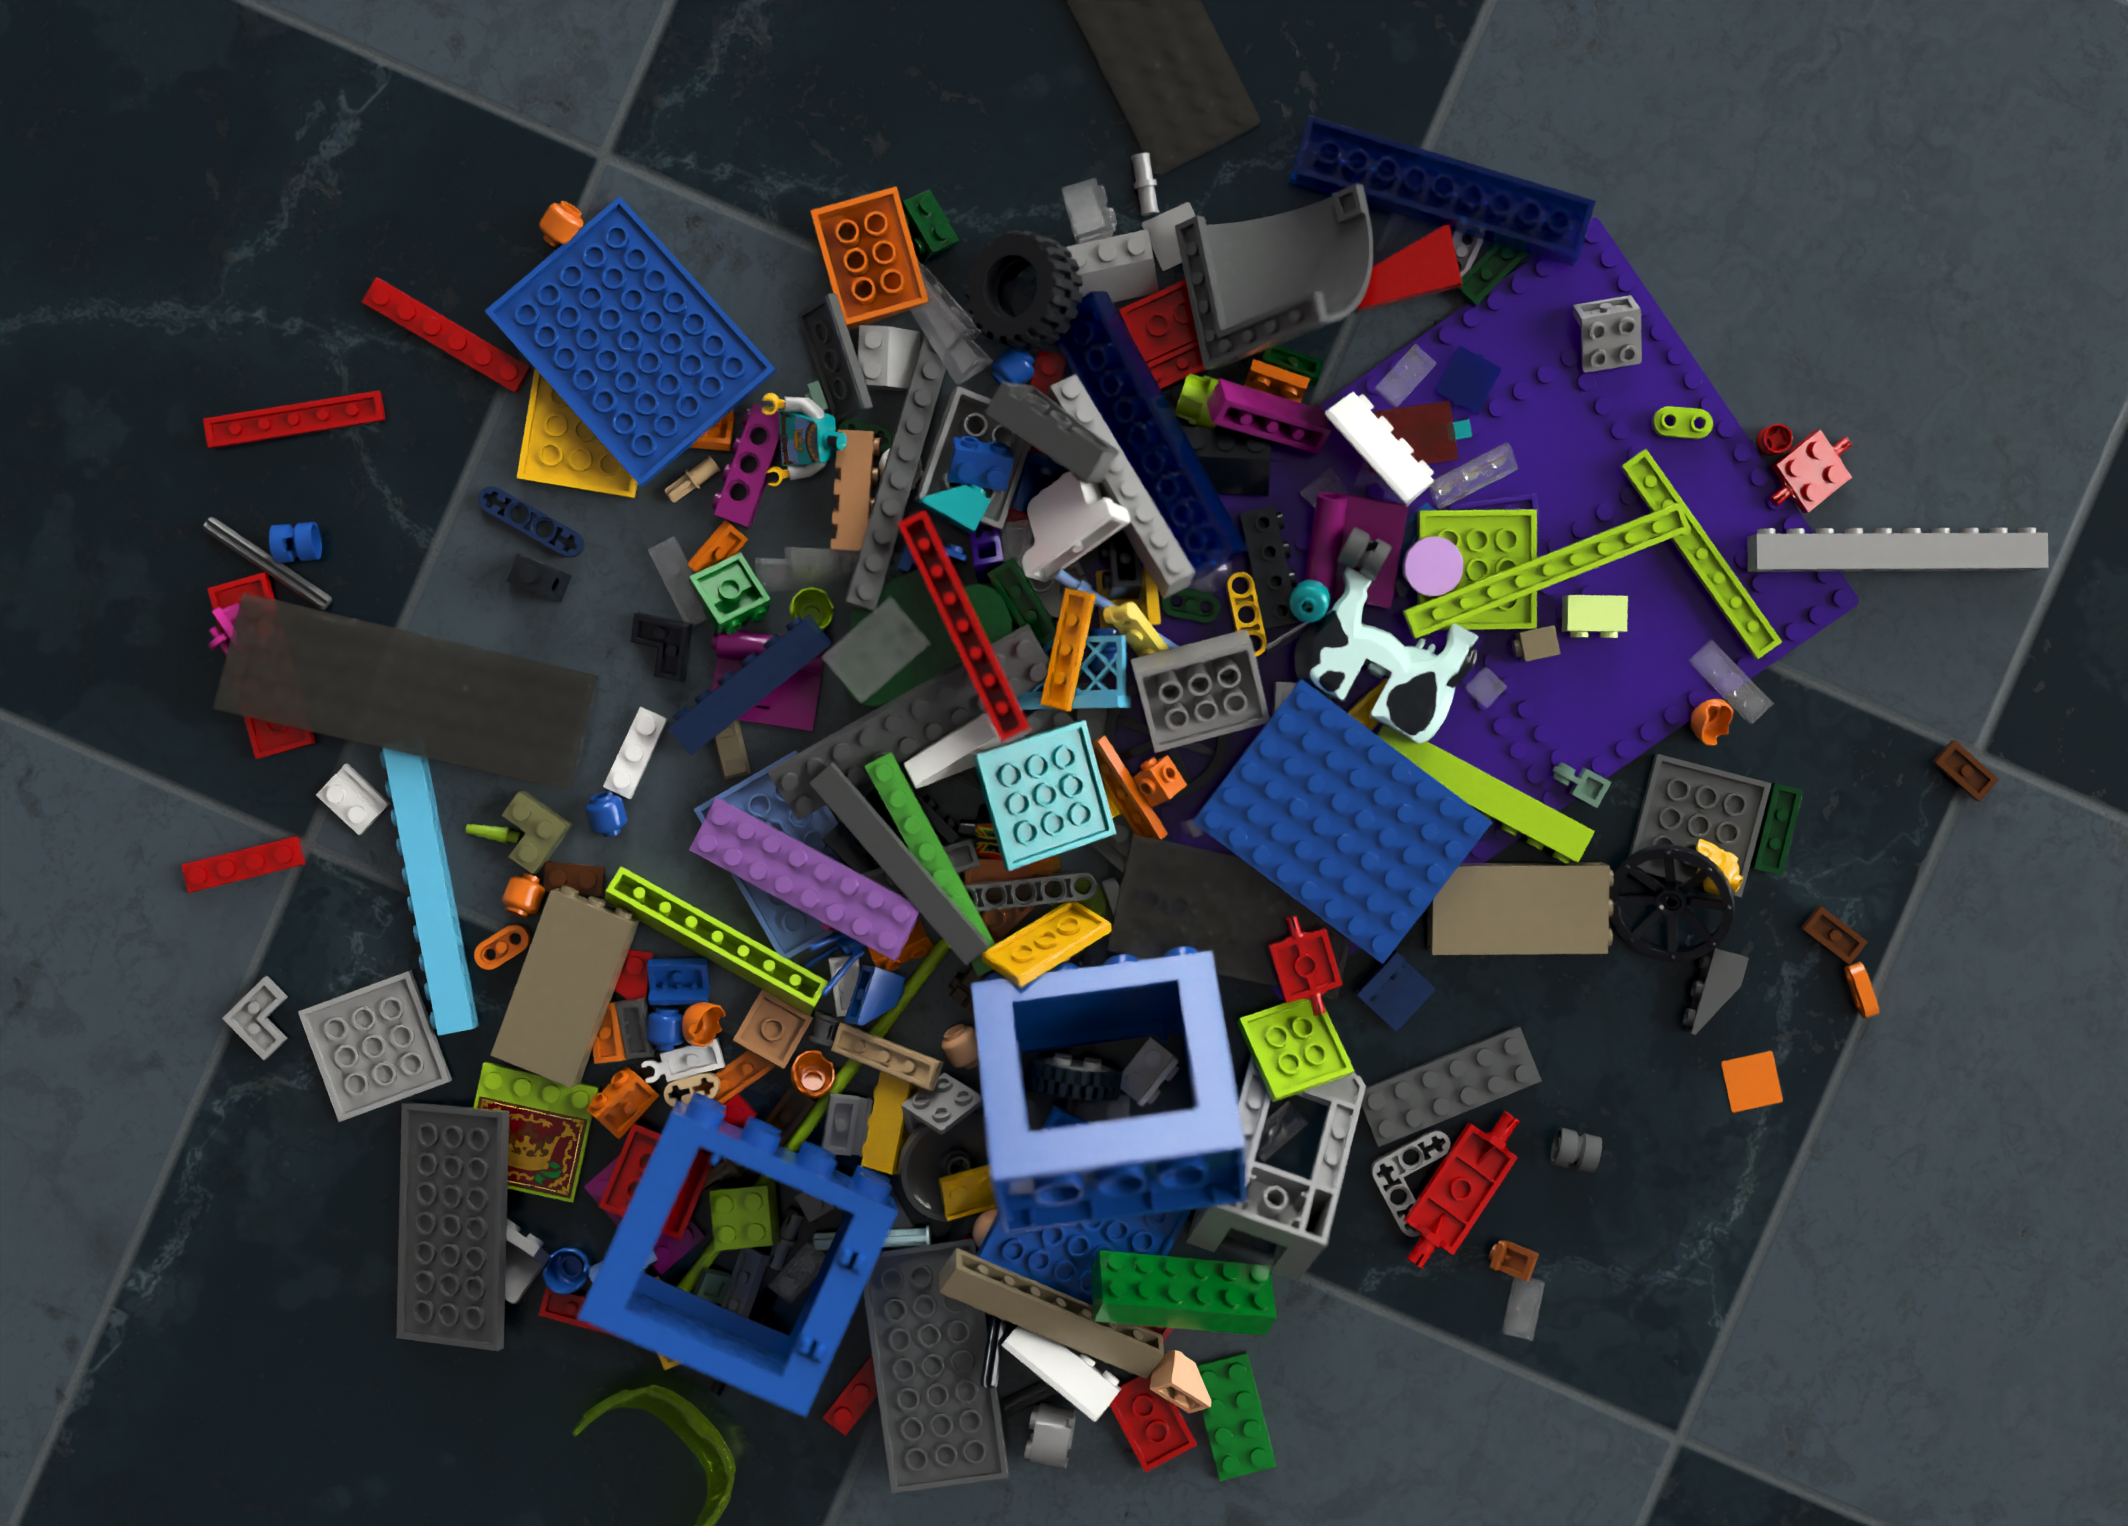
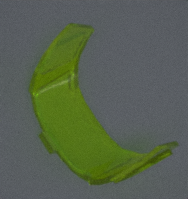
M651 1385L632 1391L624 1389L582 1414L584 1418L571 1433L574 1437L601 1414L620 1407L645 1409L661 1419L694 1452L706 1471L708 1496L705 1506L694 1526H714L731 1499L730 1493L733 1488L735 1478L733 1474L736 1471L733 1455L719 1431L692 1403L667 1388Z

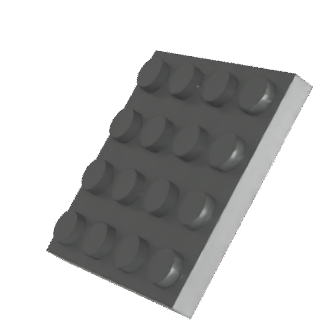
M1655 754L1628 857L1641 849L1664 844L1679 845L1696 850L1699 839H1703L1723 849L1725 852L1733 853L1738 858L1739 875L1743 876V881L1738 892H1733L1734 896L1742 897L1772 783ZM1664 858L1653 859L1638 865L1646 873L1666 878ZM1674 859L1676 881L1685 882L1697 873L1698 867ZM1703 882L1699 883L1697 886L1703 887Z

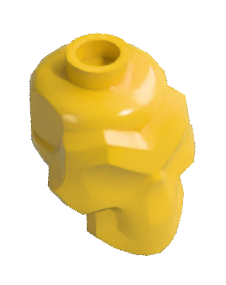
M1699 839L1696 851L1707 856L1723 871L1730 882L1733 892L1737 893L1743 881V876L1739 875L1738 858L1733 853L1725 852L1711 842ZM1708 876L1702 881L1703 889L1707 893L1721 898L1715 883Z

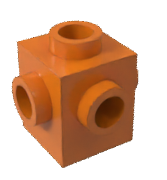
M1168 755L1159 760H1156L1155 757L1146 760L1140 765L1141 771L1133 777L1140 792L1145 796L1151 807L1171 799L1187 786Z

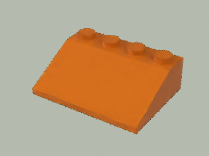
M897 186L811 210L833 293L837 295L848 330L859 328V325L873 324L929 303Z

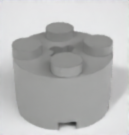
M1043 1402L1040 1405L1036 1404L1029 1424V1429L1034 1430V1433H1031L1030 1439L1027 1441L1024 1458L1030 1459V1462L1066 1469L1069 1459L1066 1456L1067 1450L1071 1449L1076 1409Z

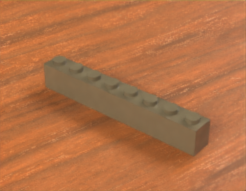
M956 1248L939 1272V1293L944 1294L948 1298L956 1299L977 1310L985 1311L1001 1320L1023 1327L1027 1331L1035 1332L1054 1342L1071 1347L1080 1353H1085L1104 1363L1126 1370L1130 1374L1147 1379L1165 1356L1163 1335L1140 1325L1094 1321L1093 1305Z

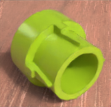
M1189 373L1179 397L1175 416L1189 420V424L1198 427L1215 428L1216 424L1212 422L1206 402L1219 380L1206 375L1202 378Z

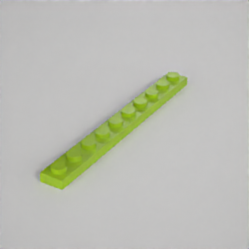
M1681 502L1675 503L1403 610L1411 634L1416 639L1678 536L1691 529Z

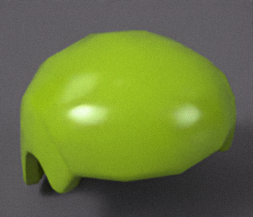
M809 587L801 589L792 598L789 606L791 621L797 616L804 619L810 615L822 631L832 622L834 606L824 590Z

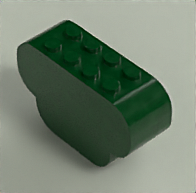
M919 569L883 585L873 613L855 607L852 608L850 624L855 639L851 640L843 648L839 657L838 668L841 679L852 698L864 705L882 706L963 661ZM980 584L964 587L990 644L1012 633L1013 625L1010 613L998 592Z

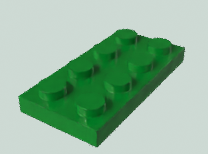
M1247 1351L1197 1363L1196 1366L1212 1401L1211 1407L1203 1409L1202 1414L1219 1480L1223 1481L1277 1467Z

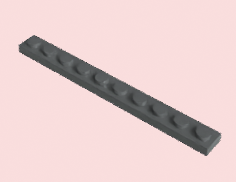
M931 327L925 329L844 602V604L873 613L877 606L899 531L897 523L902 521L955 340V336Z

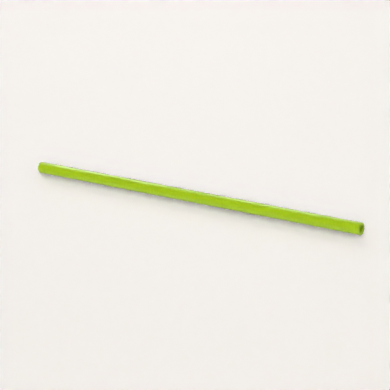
M942 937L904 985L903 995L898 1000L897 1005L883 1013L869 1033L883 1038L951 949ZM850 1058L835 1076L831 1090L816 1101L782 1147L794 1152L798 1151L803 1141L807 1139L826 1114L829 1093L841 1094L863 1065L862 1063ZM761 1174L754 1185L773 1183L776 1179ZM714 1239L710 1241L676 1287L687 1292L692 1291L703 1267L709 1268L721 1252L714 1250Z

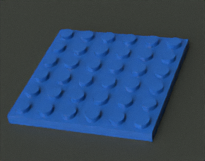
M1053 1106L1041 1131L1094 1123ZM1192 1209L1012 1234L1003 1233L998 1211L976 1256L1093 1305L1090 1269L1099 1250L1167 1256Z

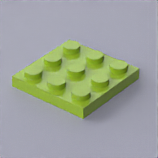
M1298 999L1289 1003H1283L1239 1018L1237 1021L1272 1102L1350 1076L1354 1072L1327 1011L1323 1014L1320 1013V1015H1314L1310 999Z

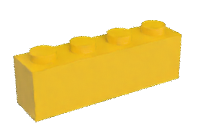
M880 1071L878 1084L873 1092L874 1104L872 1113L867 1121L869 1128L867 1139L861 1151L863 1157L862 1166L891 1175L898 1174L900 1154L911 1134L906 1131L901 1104L923 1089L922 1087Z

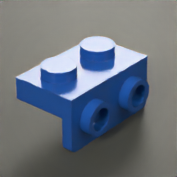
M971 436L954 437L952 442L953 453L947 475L948 482L966 485L973 484L978 487L1007 491L1014 462L1012 448L999 441L986 443L980 442Z
M708 958L648 959L649 1005L668 1006L693 1005L698 1002L708 1003L710 992Z

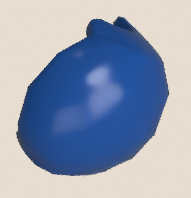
M564 1247L554 1252L549 1257L546 1267L542 1272L547 1288L555 1294L569 1295L582 1288L588 1280L591 1268L586 1254L577 1248Z

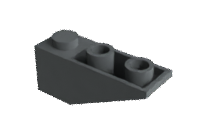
M1717 948L1700 957L1699 968L1701 972L1699 979L1693 982L1691 988L1693 1000L1691 1007L1686 1009L1683 1016L1684 1031L1696 1035L1741 987L1749 960L1748 957Z

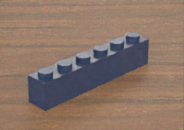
M810 615L804 619L797 616L785 626L788 632L780 638L777 634L773 635L762 644L765 648L764 651L757 656L752 652L740 662L742 668L735 674L731 670L717 680L720 685L712 692L707 688L694 699L697 703L690 710L684 706L671 717L675 722L668 729L690 755L694 754L829 647L832 643L831 640Z

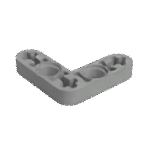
M1439 1129L1429 1130L1375 1159L1371 1165L1372 1177L1399 1228L1407 1236H1419L1420 1232L1412 1229L1410 1226H1404L1407 1223L1403 1221L1406 1216L1402 1210L1407 1209L1411 1204L1414 1205L1416 1200L1403 1177L1448 1153L1451 1144L1449 1137ZM1432 1137L1443 1138L1444 1141L1440 1143L1441 1149L1429 1148L1426 1150L1429 1156L1425 1158L1418 1144L1422 1142L1423 1146L1427 1147L1432 1144ZM1414 1149L1418 1152L1419 1156L1415 1164L1407 1165L1403 1162L1402 1156L1406 1150ZM1383 1163L1387 1167L1392 1166L1389 1174L1393 1181L1399 1178L1400 1182L1389 1185L1382 1174L1377 1175L1380 1171L1379 1166ZM1383 1185H1389L1386 1189L1383 1188ZM1403 1189L1406 1192V1199L1402 1204L1391 1202L1390 1194L1393 1190Z

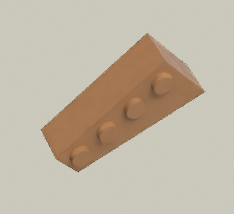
M838 430L837 432L845 433L847 436V444L845 449L836 450L835 470L838 471V477L835 478L834 501H837V507H834V512H832L833 531L836 532L835 539H831L830 549L860 551L875 501L873 485L878 486L879 468H874V456H880V438H875L874 431Z

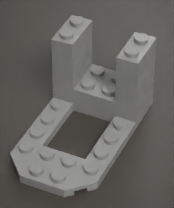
M1251 1055L1238 1099V1109L1245 1144L1247 1202L1196 1208L1186 1243L1215 1252L1230 1228H1234L1276 1243L1277 1246L1270 1272L1298 1282L1327 1244L1366 1088L1360 1075L1357 1076L1353 1072L1350 1076L1295 1094L1328 1106L1310 1180L1254 1161L1271 1097Z

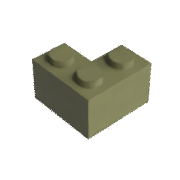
M526 790L519 791L502 814L504 818L525 832L522 839L509 855V858L532 874L540 872L545 862L549 860L574 824Z

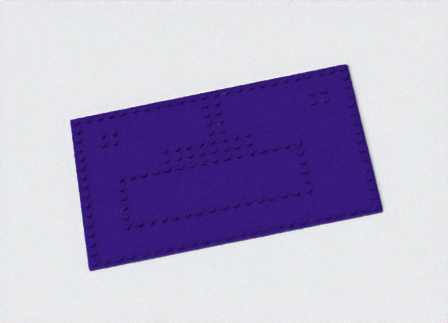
M1597 217L1590 218L1506 276L1476 307L1470 302L1317 407L1326 412L1352 392L1358 397L1363 394L1374 406L1370 411L1377 419L1383 416L1394 429L1390 433L1397 441L1403 438L1414 451L1410 455L1416 462L1419 463L1423 460L1432 469L1434 474L1430 477L1434 480V483L1408 505L1407 517L1426 502L1429 503L1433 510H1448L1447 506L1453 504L1537 493L1540 522L1537 523V558L1652 513L1620 468L1621 465L1647 449L1781 639V644L1761 658L1755 659L1671 539L1537 591V629L1555 625L1560 655L1520 663V658L1515 657L1512 648V640H1516L1514 634L1534 629L1468 630L1479 636L1472 646L1477 650L1475 665L1455 687L1453 700L1444 722L1437 733L1427 742L1556 811H1560L1576 800L1577 797L1569 794L1574 782L1570 781L1567 786L1552 778L1555 773L1552 771L1554 766L1558 767L1560 762L1576 770L1574 774L1576 777L1579 776L1584 767L1605 779L1689 722L1692 712L1701 703L1710 699L1724 698L1859 604L1858 596L1841 572H1748L1747 537L1757 534V529L1773 528L1776 529V534H1786V529L1803 528L1805 529V534H1814V532L1789 497L1778 507L1771 503L1773 501H1770L1769 497L1782 488L1781 484ZM1631 295L1641 309L1642 362L1636 365L1585 373L1582 369L1581 327L1573 316V305ZM1666 406L1703 409L1711 415L1713 428L1707 436L1698 440L1662 437L1653 430L1652 417L1656 411ZM1666 416L1664 419L1665 424L1672 426L1673 418ZM1696 418L1694 425L1696 428L1701 429L1703 422ZM1469 419L1472 437L1417 448L1414 430ZM1329 420L1331 433L1318 454L1272 441L1269 497L1192 493L1161 515L1195 571L1190 586L1187 588L1207 591L1216 595L1220 601V613L1215 620L1208 623L1170 616L1162 607V595L1158 590L1161 624L1153 626V628L1178 646L1235 632L1226 593V582L1237 572H1244L1250 575L1238 519L1239 513L1275 506L1276 512L1281 511L1284 521V529L1280 530L1282 541L1287 540L1291 558L1286 559L1288 570H1294L1298 585L1305 580L1317 493L1330 491L1400 504L1404 503ZM1100 558L1083 569L1088 583L1092 585L1091 589L1096 592V572L1106 570V563L1101 562ZM1399 564L1392 608L1364 604L1361 616L1362 623L1391 633L1405 647L1416 646L1418 640L1424 638L1425 644L1423 649L1427 650L1430 644H1435L1434 654L1437 656L1446 646L1449 630H1437L1419 638H1413L1403 610L1417 605V592L1406 581L1403 568ZM1242 578L1234 579L1232 582L1233 591L1237 594H1244L1248 589L1247 582ZM1175 595L1171 598V602L1174 605H1179L1182 602V598ZM1562 596H1628L1627 632L1618 633V638H1600V632H1588V638L1570 637V632H1562ZM1332 598L1326 613L1332 610L1334 604L1339 599ZM1204 601L1200 604V608L1203 611H1208L1211 608V604ZM1097 606L1090 621L1089 630L1100 629L1099 608ZM1242 607L1238 612L1239 619L1244 623H1250L1254 618L1253 610L1249 607ZM1052 618L1057 625L1058 619ZM1299 620V623L1264 630L1267 644L1304 622ZM1250 636L1254 652H1257L1260 648V641L1257 637ZM1300 636L1267 655L1265 649L1261 655L1255 657L1269 718L1272 716L1273 682L1297 683L1299 681L1295 671L1294 655ZM1128 642L1126 644V652L1128 653L1129 669H1126V689L1136 683L1131 659L1138 658V655ZM1086 644L1082 662L1093 652ZM1052 648L1048 652L1049 656H1051ZM1363 664L1343 702L1341 703L1332 698V702L1346 712L1383 678L1389 679V677L1384 675L1382 679L1368 673L1366 671L1368 666ZM1083 671L1080 675V683H1092V679ZM1096 671L1093 673L1096 676H1098L1102 671ZM1110 671L1101 682L1106 683V687L1109 690H1117V676ZM1138 693L1131 698V708H1123L1119 716L1147 725L1140 694ZM1107 708V716L1111 708ZM1117 724L1115 726L1114 740L1118 755L1151 739V736ZM1265 724L1228 733V746L1223 763L1218 772L1206 785L1191 794L1171 798L1151 808L1161 820L1168 833L1166 835L1168 838L1214 858V863L1202 884V888L1277 997L1284 1000L1268 945L1282 941L1290 936L1285 921L1286 918L1297 915L1301 932H1311L1323 927L1326 928L1336 964L1353 954L1360 947L1192 822L1265 726ZM1379 724L1372 730L1373 733H1375ZM1217 737L1201 740L1197 743L1216 749ZM1181 746L1177 747L1193 781L1205 771L1212 757ZM1154 748L1123 762L1133 777L1141 771L1140 765L1143 762L1155 757ZM1166 751L1165 756L1168 755L1171 761L1173 762L1169 752ZM1491 819L1492 824L1462 863H1484L1524 835L1518 832L1515 837L1500 829L1502 823Z

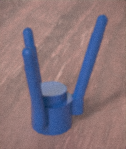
M842 932L818 941L809 947L813 951L836 941L834 946L804 965L806 969L838 950L844 956L852 955L823 989L822 995L824 996L838 983L853 963L865 954L862 948L866 945Z

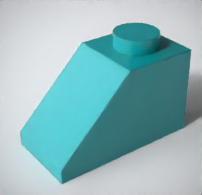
M970 484L969 487L963 485L925 496L919 500L917 505L970 534L976 530L991 499L985 496L986 492L983 489Z

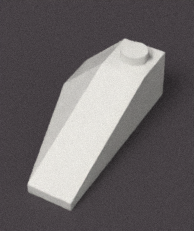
M984 712L921 750L904 763V767L915 789L975 767L974 754L1005 744L1001 742L988 713ZM1025 735L1022 736V737H1020V738H1018V739H1016V740H1014V741H1017V740H1020V739L1025 738Z

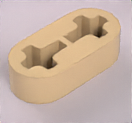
M711 1072L685 1077L669 1083L665 1087L664 1098L670 1106H675L678 1098L671 1096V1092L675 1090V1085H678L680 1090L689 1088L690 1093L681 1097L682 1101H680L687 1105L694 1092L713 1098L719 1093L721 1082L718 1076ZM703 1078H706L708 1082L714 1083V1087L710 1089V1094H707L706 1090H695V1086L703 1083Z

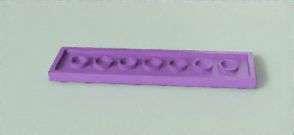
M717 797L689 849L894 961H897L921 915L920 911L908 898Z

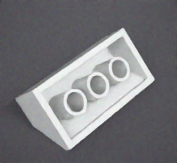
M1352 392L1325 412L1327 419L1405 505H1409L1434 483V480L1430 477L1434 472L1423 460L1419 463L1416 462L1410 455L1414 451L1403 438L1397 441L1390 433L1394 429L1383 416L1377 419L1370 411L1374 406L1363 394L1358 397Z
M1017 1326L1002 1344L1006 1350L1094 1422L1101 1417L1122 1389L1117 1385L1120 1381L1107 1370L1102 1373L1094 1367L1096 1361L1091 1356L1085 1353L1079 1354L1071 1347L1054 1342L1035 1332L1027 1331L1023 1327Z

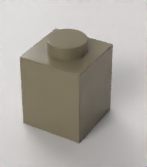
M1555 625L1514 634L1516 640H1512V648L1515 657L1520 658V663L1561 654Z

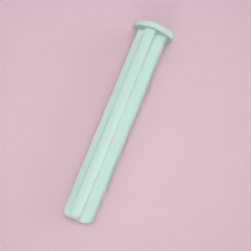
M930 1224L926 1225V1228L890 1229L883 1247L930 1245ZM836 1232L815 1233L813 1236L815 1250H828Z

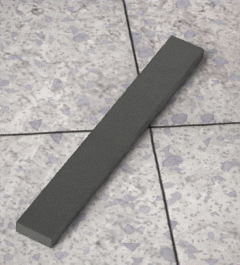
M834 762L810 782L811 786L966 966L990 946L988 941Z

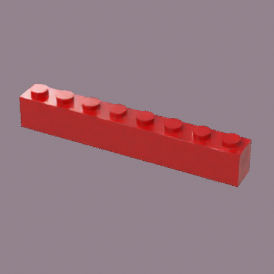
M923 510L897 523L1001 742L1006 745L1032 732L930 516Z

